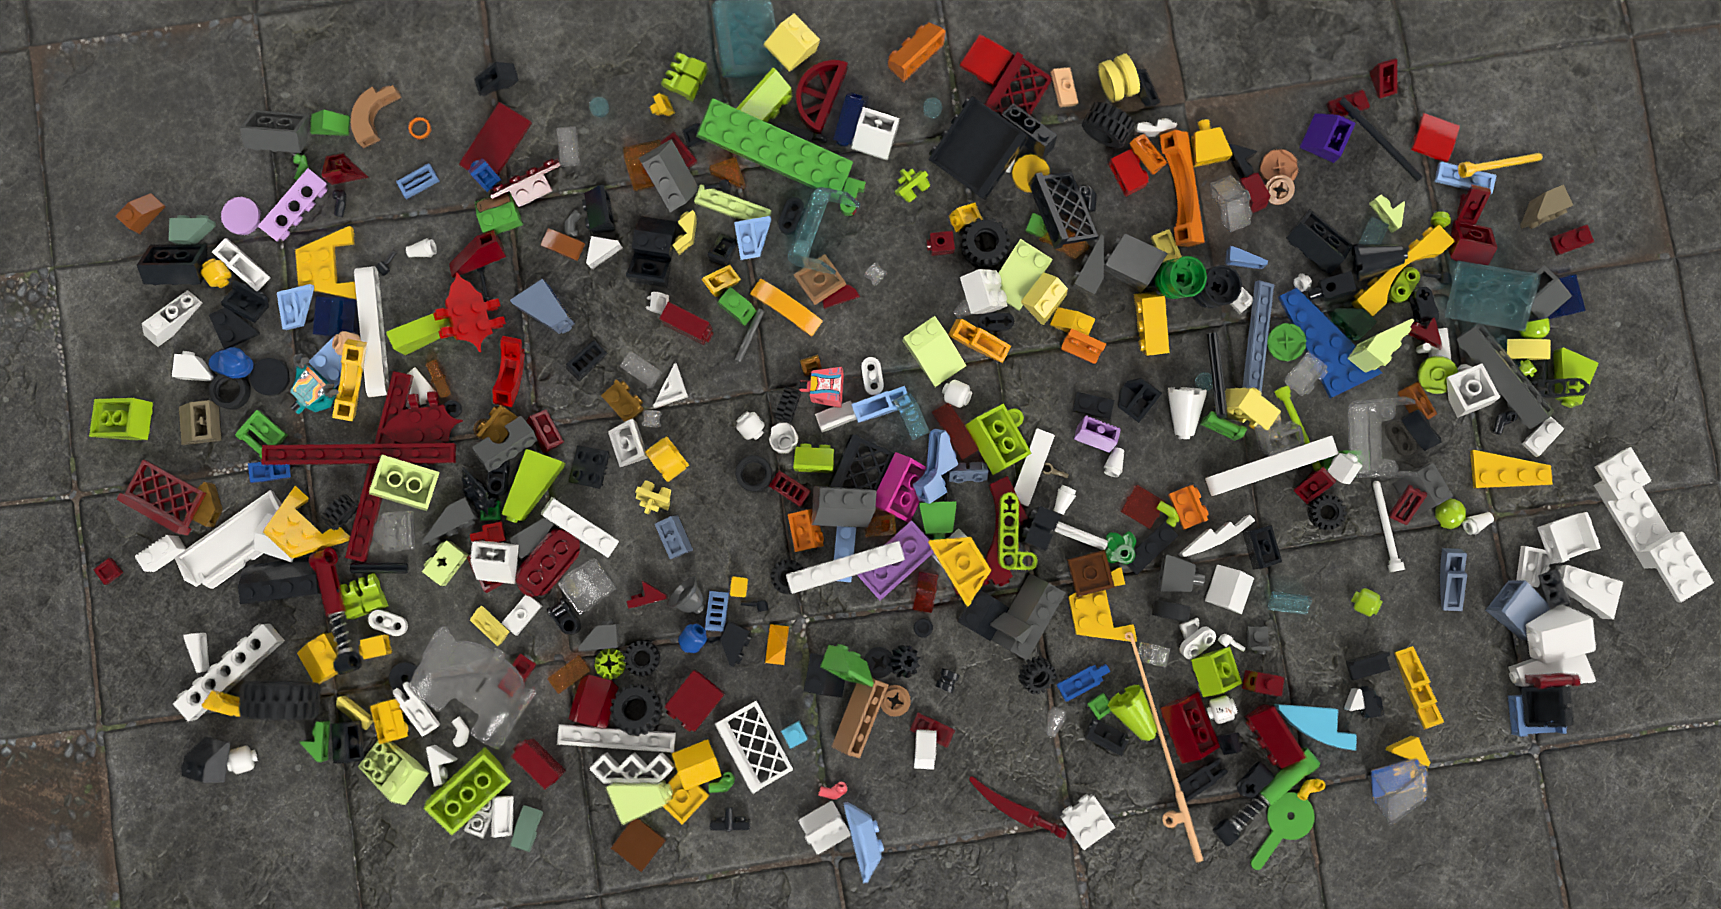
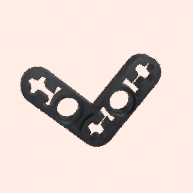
M1543 359V362H1537V360L1532 362L1530 360L1534 366L1540 365L1543 368V372L1538 376L1534 375L1531 377L1527 375L1528 380L1535 388H1537V385L1541 388H1548V391H1539L1543 398L1584 396L1589 391V384L1581 378L1548 380V359ZM1567 382H1569V386H1577L1578 382H1580L1581 385H1584V388H1581L1580 392L1576 389H1569ZM1556 383L1563 385L1564 388L1561 393L1556 394L1553 392V386Z

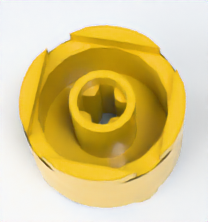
M667 436L645 451L667 482L689 466Z

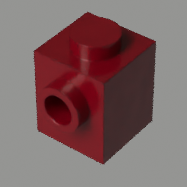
M953 231L930 233L929 239H926L927 251L931 250V256L954 254Z

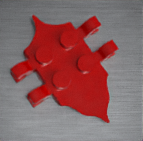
M456 273L455 281L450 286L449 296L445 300L446 309H436L433 313L435 321L448 318L450 327H442L438 331L440 339L454 336L456 340L471 342L477 347L479 352H481L482 341L488 335L493 334L492 329L502 328L506 324L504 317L489 320L487 311L497 310L501 306L499 299L484 302L482 294L476 291L471 283L462 279L458 273Z

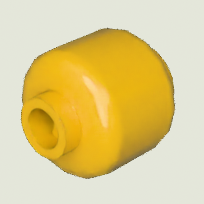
M213 258L202 265L201 275L209 286L222 288L229 284L228 280L232 274L222 260Z

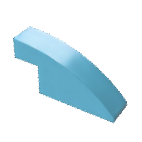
M1274 704L1277 712L1290 725L1308 737L1335 747L1356 750L1357 734L1337 732L1338 709Z

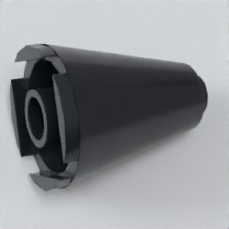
M1352 244L1351 253L1354 256L1353 267L1358 282L1405 263V259H1408L1407 249L1403 248L1402 245Z

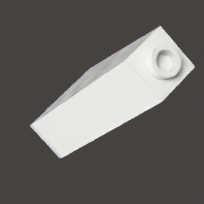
M1586 654L1548 664L1532 658L1508 667L1510 671L1509 677L1516 686H1533V684L1525 682V675L1550 673L1578 674L1581 683L1596 682Z

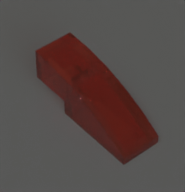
M949 403L932 412L942 430L948 433L950 443L961 460L979 450Z

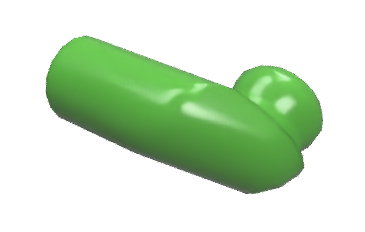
M296 153L293 162L299 164L294 179L298 180L308 169V163L305 155Z
M731 772L724 773L720 782L709 783V793L727 792L734 784L735 776Z

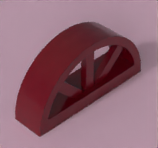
M840 60L820 62L807 70L800 79L796 91L797 110L802 122L810 131L818 134L822 133L847 73L848 62ZM836 71L830 85L825 72ZM820 75L827 95L806 86L814 77ZM805 93L824 102L803 110L801 103L802 95ZM819 111L817 119L814 123L812 120H810L808 115H811Z

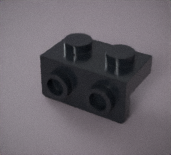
M233 280L231 282L232 290L221 301L222 306L256 323L269 308L266 295L261 291L251 289L243 282L240 283Z

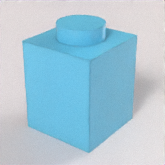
M800 720L781 731L790 749L808 740V735Z

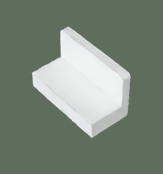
M851 401L843 403L842 408L832 407L815 414L821 432L856 420Z

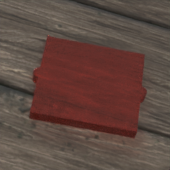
M1136 485L1131 495L1126 498L1127 501L1121 512L1150 529L1156 518L1160 517V511L1156 509L1160 501L1166 502Z

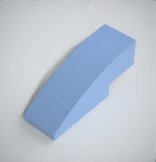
M905 386L856 402L851 404L859 423L911 405V401Z

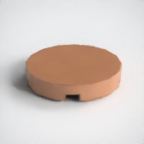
M1284 149L1270 151L1263 157L1260 163V174L1266 183L1274 175L1282 174L1288 176L1293 181L1298 173L1296 158L1292 153Z

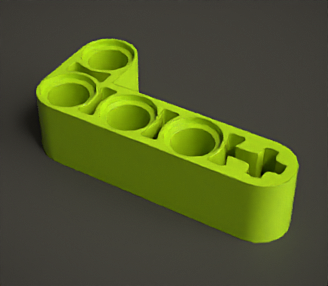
M1005 493L999 499L998 563L1005 569H1033L1037 565V557L1030 552H1018V497L1014 493ZM1008 496L1013 500V504H1010V510H1014V513H1004V510H1008V504L1004 503ZM1008 515L1013 518V524L1010 527L1004 524V518ZM1007 535L1013 538V543L1010 546H1006L1003 543V539ZM1006 555H1010L1013 559L1009 566L1003 563V558ZM1026 555L1032 558V563L1029 566H1025L1022 562Z

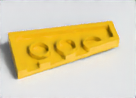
M1470 450L1473 488L1553 485L1551 465Z

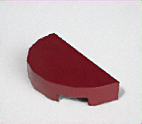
M846 284L825 298L823 306L826 309L860 298L856 289Z

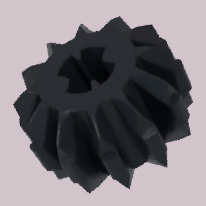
M899 645L891 650L893 655L888 656L891 659L888 666L892 667L891 672L893 674H896L899 678H910L912 674L917 673L916 668L920 667L918 660L921 657L916 656L918 652L916 649H912L910 645Z

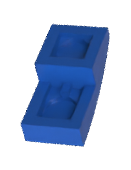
M261 462L248 463L250 483L291 478L289 465H262Z

